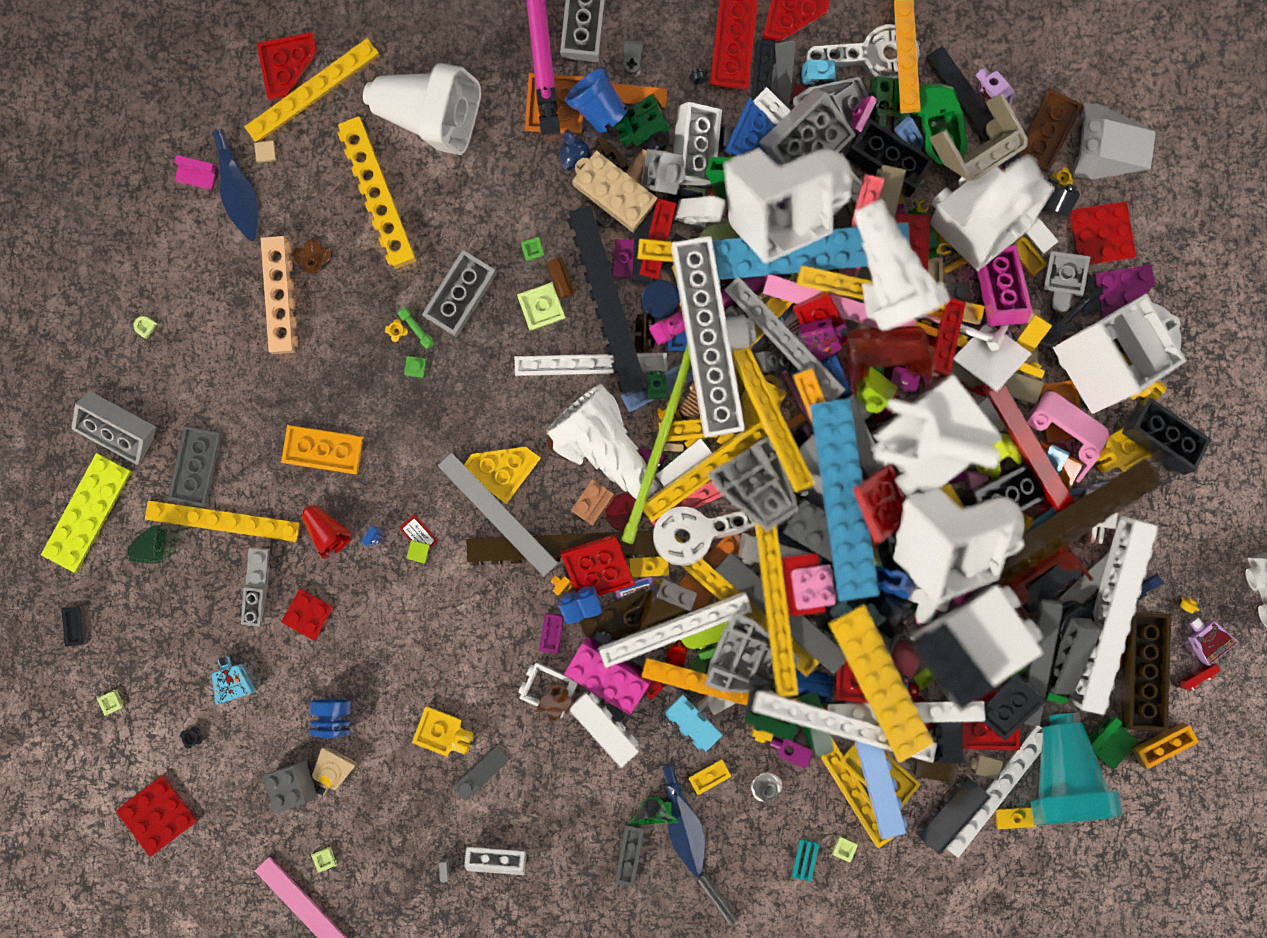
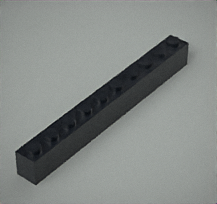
M590 205L570 211L571 218L567 219L570 230H575L576 236H573L575 247H580L582 253L578 255L581 266H586L587 272H584L586 283H591L593 289L589 291L592 302L596 301L598 308H595L597 319H602L604 325L600 327L603 338L607 337L609 341L606 348L608 355H613L615 361L611 363L614 374L618 373L620 381H617L619 391H624L625 396L647 390L592 207Z

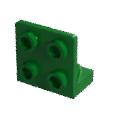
M1109 715L1089 737V741L1094 753L1114 770L1138 744V740L1121 726L1122 722L1119 719Z

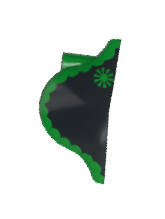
M649 797L640 804L638 812L629 821V824L678 823V819L671 814L672 803L664 802L657 797Z

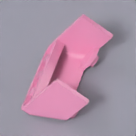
M1054 391L1045 392L1025 417L1028 425L1036 430H1044L1053 422L1084 443L1079 450V458L1084 464L1076 478L1078 483L1096 462L1109 437V432L1103 424Z

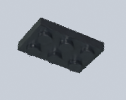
M1017 673L984 704V722L1006 741L1046 703V699Z

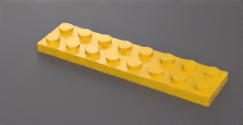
M861 605L828 623L897 761L902 762L933 745L934 743L865 605Z

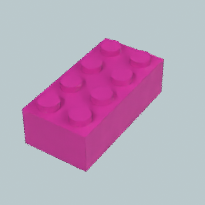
M1017 245L1006 248L982 269L977 271L989 326L1024 324L1028 322L1032 313Z
M586 637L564 675L630 716L651 680L642 678L643 671L626 660L605 667L598 649L602 645Z

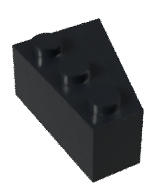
M1051 558L1044 564L1045 568L1040 572L1038 570L1029 577L1031 580L1028 583H1022L1015 589V595L1027 613L1033 614L1037 611L1040 599L1051 600V597L1059 590H1065L1067 588L1065 585L1073 578L1078 580L1081 577L1067 559Z
M933 700V702H952L951 700ZM934 722L933 742L937 743L934 759L939 763H964L963 726L961 722Z

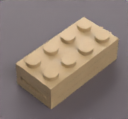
M598 151L590 159L581 158L575 165L577 175L572 180L573 186L633 233L657 203V198Z

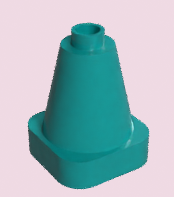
M1073 713L1049 716L1050 726L1044 727L1042 733L1038 800L1030 802L1034 826L1123 816L1119 791L1109 790L1083 723H1074Z

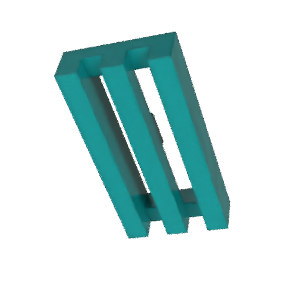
M799 839L792 878L811 882L819 843ZM803 844H806L801 873L797 874ZM811 846H814L807 876H805Z

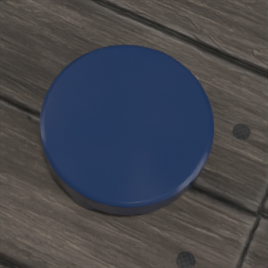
M653 281L646 286L642 293V306L646 313L650 314L653 318H668L676 312L679 306V292L668 281Z

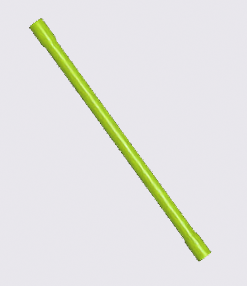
M688 343L630 520L627 523L622 541L630 544L634 542L642 511L691 367Z

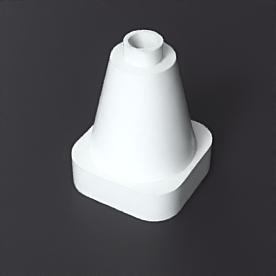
M439 63L434 67L432 73L378 76L373 82H368L365 85L363 100L366 105H369L373 114L419 135L438 151L462 155L466 151L480 104L481 87L479 81L464 68Z

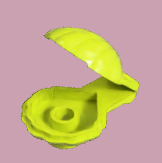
M1001 433L1002 439L992 446V448L999 449L1000 452L996 467L993 469L975 464L976 469L980 473H985L991 478L1000 476V462L1006 456L1012 457L1018 465L1022 464L1024 457L1012 437L1008 434Z

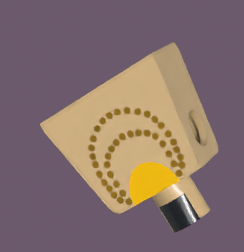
M324 746L312 778L319 782L316 792L325 796L329 788L337 790L358 763L332 748Z

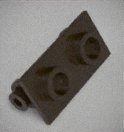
M647 313L637 314V318H635V332H642V335H635L636 353H652L655 346V340L649 330L655 324V319Z

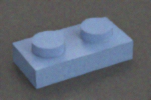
M907 116L894 130L898 137L922 151L925 148V141L913 119Z

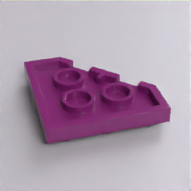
M1152 264L1093 275L1095 287H1101L1104 291V294L1098 297L1102 308L1100 311L1101 319L1149 293L1155 284Z

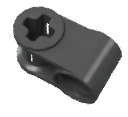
M624 39L623 66L624 73L628 78H636L640 74L643 40Z

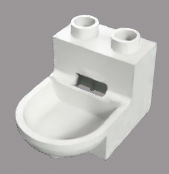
M760 149L745 155L736 156L731 161L725 163L729 224L765 264L832 234L833 215L842 208L851 196L852 172L850 165L839 152L834 150L817 151L782 167L776 166ZM787 195V209L779 210L776 207V200L780 201L781 197Z
M1027 156L1011 166L1005 173L996 167L973 181H968L961 177L958 185L961 187L955 192H952L949 188L942 190L931 203L936 210L930 221V226L979 271L1031 229L1054 188L1040 176V170L1036 161L1031 156Z
M1147 294L1124 305L1100 321L1075 333L1056 347H1053L1060 365L1067 371L1078 390L1080 399L1086 403L1092 414L1141 392L1187 361L1180 350V320L1175 315H1171L1164 307L1151 302ZM1115 338L1118 339L1132 363L1129 367L1112 341Z
M940 489L925 494L915 493L903 505L904 515L901 527L896 535L897 544L893 559L935 603L942 602L999 580L1005 558L1020 551L1024 545V542L1021 540L1024 531L1023 515L1019 506L1008 498L995 499L969 509L966 508V510H961ZM958 545V549L953 551L954 546Z

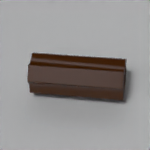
M555 258L547 262L559 298H567L575 294L563 258Z

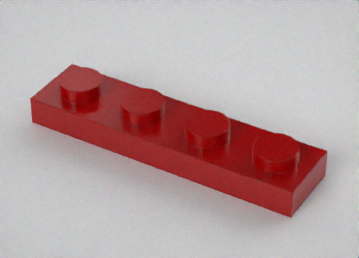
M657 199L648 240L668 241L676 203ZM643 259L640 275L659 279L663 261Z
M950 298V301L944 304L929 371L944 376L950 374L966 302Z

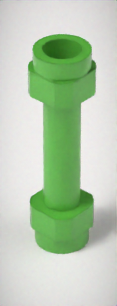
M407 307L398 312L400 318L404 322L406 321L421 339L420 343L426 350L435 344L430 335H426L414 320L413 314Z

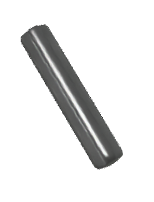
M705 873L698 877V882L729 925L736 923L738 917Z

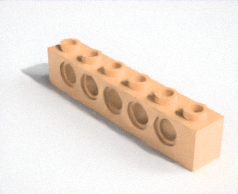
M284 236L261 238L269 353H296L295 348L298 347V338L294 335V329L297 328L296 317H293L295 299L292 298L291 293L294 290L293 279H290L293 265L292 261L289 260L291 243ZM281 253V259L278 262H274V255ZM282 272V273H283L282 279L279 280V281H276V280H275V275H276V273ZM279 291H284V297L277 300L276 294ZM285 310V317L278 319V312ZM285 328L287 335L280 338L279 331Z

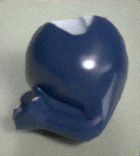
M569 129L564 131L563 142L559 151L562 167L566 171L575 169L577 161L581 158H591L587 144L579 140V136L572 133Z

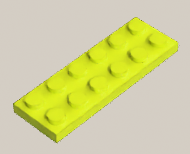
M96 453L41 555L77 573L132 471Z

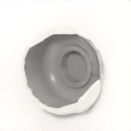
M763 772L756 776L751 785L753 796L762 802L774 801L782 789L781 779L769 772Z

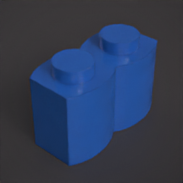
M875 567L878 590L883 593H894L901 598H911L916 584L904 573L899 571L890 572L884 567Z
M586 586L576 593H565L558 598V606L566 624H573L603 612L602 603L595 587Z

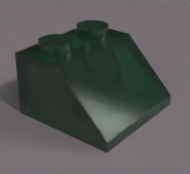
M152 525L131 541V545L127 549L129 561L148 564L163 563L168 525Z

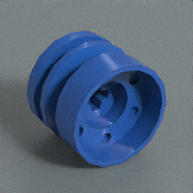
M316 699L310 701L309 714L318 716V719L309 721V725L318 727L309 729V735L320 738H339L350 735L351 729L342 727L351 724V721L342 719V716L351 714L350 700Z

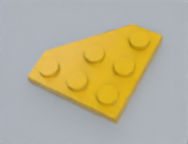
M527 447L471 454L464 466L489 492L507 504L541 458Z

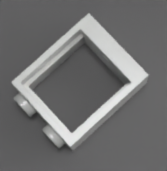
M536 662L535 665L531 664L526 675L530 677L527 683L523 682L519 689V693H521L520 699L538 707L541 700L527 694L538 669L569 682L567 689L570 698L577 683L563 673Z

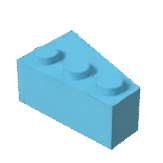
M682 692L665 707L667 718L671 722L675 721L680 726L679 730L686 737L689 735L694 740L692 743L699 750L703 748L707 751L723 736Z

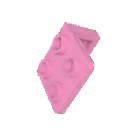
M830 565L792 571L795 603L798 609L836 604L837 595L832 582L834 574Z

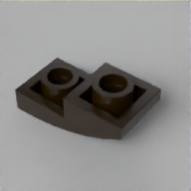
M599 136L597 138V145H595L597 151L604 155L605 158L613 156L611 158L613 164L622 171L627 170L628 163L623 155L609 141Z
M918 759L915 776L938 781L956 782L959 763H939L935 759L932 763Z

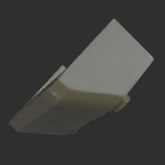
M1004 94L985 101L994 117L986 126V132L990 140L965 156H961L946 130L929 137L943 164L968 181L979 179L1027 146V136Z

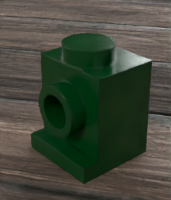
M651 371V375H647L648 400L667 399L666 374H662V371ZM659 381L661 385L660 387H654L653 383Z

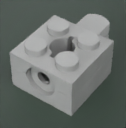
M647 149L640 185L646 189L676 194L680 183L683 182L685 177L684 156Z
M1051 251L1044 291L1054 292L1052 306L1057 312H1065L1070 308L1073 295L1083 297L1090 262L1089 256Z

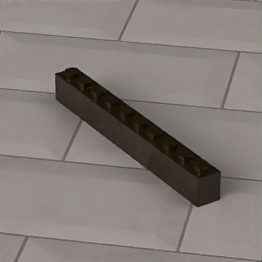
M1144 458L1023 535L1021 538L1024 542L1022 549L1005 558L999 580L988 585L998 586L999 588L1003 587L1005 583L1020 576L1022 572L1036 566L1041 560L1053 555L1060 548L1069 545L1073 540L1088 533L1090 529L1098 524L1104 523L1109 517L1121 512L1128 505L1139 501L1141 497L1156 490L1163 484L1159 475L1148 460Z
M654 530L637 531L633 544L622 541L624 532L532 536L556 562H561L562 550L615 534L624 555H626V559L637 558V554H645V558L657 557L656 553H658L653 541ZM506 537L466 539L467 562H472V566L484 565V561H491V565L503 564V560H510L511 564H520L522 560L526 559Z

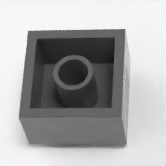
M306 761L276 769L262 776L274 813L306 804L318 798Z

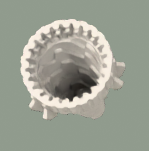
M883 200L874 202L855 212L856 223L865 242L862 246L868 257V264L874 284L872 285L868 282L863 284L865 309L868 318L876 320L879 328L886 330L923 315L950 301L943 282L936 283L932 276L922 267L918 256L911 250L906 237H902L896 221L892 216H889Z
M599 384L587 391L560 414L549 426L547 432L553 440V449L557 453L579 465L583 463L584 457H586L596 469L600 468L611 481L616 482L625 492L628 491L637 499L647 464L636 451L638 447L626 435L628 431L623 427V420L615 398L612 394H609L602 384ZM655 476L647 498L661 485Z

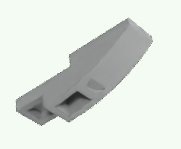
M250 546L248 549L241 625L261 626L270 565H268L270 549Z

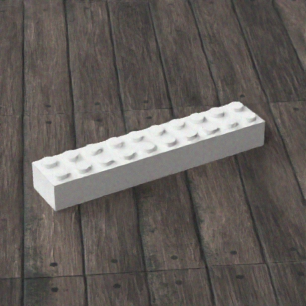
M711 236L674 242L671 245L703 435L704 437L744 431Z
M1121 515L1119 517L1092 612L1095 618L1094 623L1101 631L1074 694H1069L1068 701L1081 710L1104 715L1105 710L1109 706V695L1114 688V678L1120 667L1119 660L1121 654L1125 650V639L1130 632V622L1136 611L1135 604L1137 598L1141 594V583L1147 573L1146 566L1152 555L1153 541L1157 538L1158 526Z

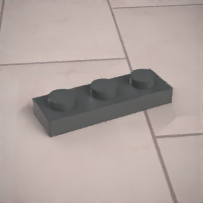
M625 824L615 878L616 884L634 887L644 834L643 827Z

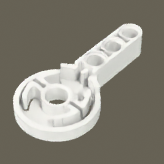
M883 25L874 29L863 43L814 46L809 49L806 61L812 60L810 57L812 54L818 55L820 60H834L829 54L836 53L839 59L835 60L836 67L861 66L872 78L876 76L898 78V75H896L898 74L897 57L895 59H888L884 55V49L887 47H892L897 51L895 25ZM916 41L917 62H918V59H919V46H918V43H917V41ZM855 52L858 57L851 58L848 53Z
M675 507L661 515L654 527L653 541L657 552L666 561L675 565H690L705 556L713 540L756 529L755 521L743 511L709 519L693 508ZM740 519L743 525L740 527L735 526L733 521ZM716 524H722L725 527V529L723 531H717L714 526ZM680 530H684L689 533L690 539L686 543H679L675 539V534Z

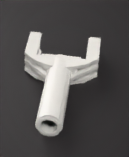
M889 400L887 408L893 412L925 421L921 424L914 451L915 458L889 451H876L874 459L908 468H915L928 458L939 454L993 469L996 467L1000 456L999 449L942 435L929 409Z

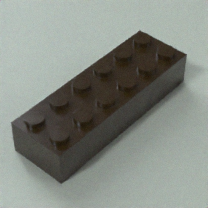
M1135 612L1131 618L1130 632L1125 639L1122 727L1129 730L1168 731L1171 614Z

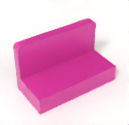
M176 155L174 163L178 165L175 177L177 182L210 190L213 189L218 170L214 164Z

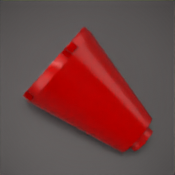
M309 505L302 511V520L318 555L322 559L329 558V554L333 551L337 554L350 542L349 536H352V533L317 505Z

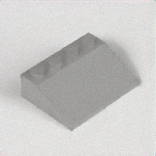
M814 88L759 143L779 167H782L817 151L834 150L839 152L855 136V133L829 95L824 91Z

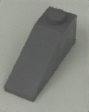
M497 745L458 780L452 788L466 802L510 758Z

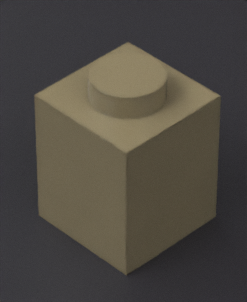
M976 753V756L971 760L970 767L976 775L999 780L1003 761Z

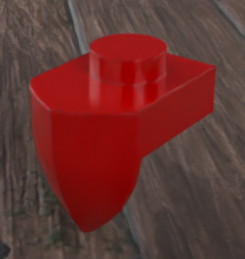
M681 639L675 641L671 649H667L665 663L684 668L687 647L682 643Z

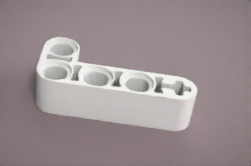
M716 197L679 199L673 218L694 228L704 230L706 229L707 222L720 221L725 201Z

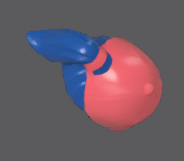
M901 641L894 646L891 659L896 669L903 674L905 687L908 689V682L918 674L919 658L910 647L908 641Z

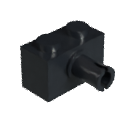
M894 593L888 594L884 598L873 622L876 629L889 638H893L896 634H901L905 628L904 621L912 613L910 608L913 606V601L908 600L909 598L898 597Z

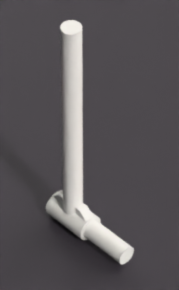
M927 313L918 316L940 324V316ZM961 324L960 332L987 341L989 348L992 351H997L1005 338L1009 325H1001L998 331L990 335Z

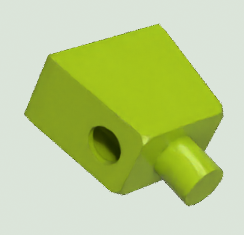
M871 366L857 377V398L866 405V410L869 412L879 413L888 405L889 400L893 399L898 389L896 385Z

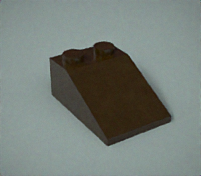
M665 579L654 580L636 633L690 613L697 593ZM674 642L666 644L664 647L671 649Z

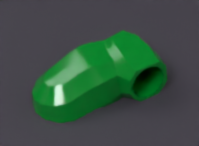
M926 83L919 85L920 112H912V115L921 118V126L925 134V150L928 156L933 158L936 163L944 165L929 139L930 136L944 130L947 131L961 156H965L968 148L965 120L955 89L944 84Z

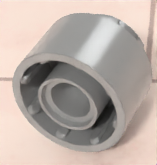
M744 315L725 318L731 351L749 348V344L756 342L752 318H745Z

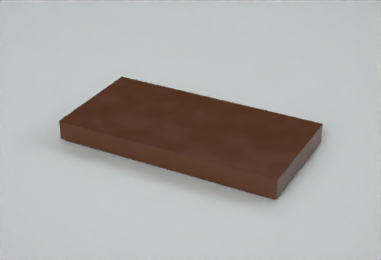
M1048 88L1025 133L1028 143L1025 149L1019 152L1021 157L1031 156L1036 161L1039 169L1048 173L1083 104Z

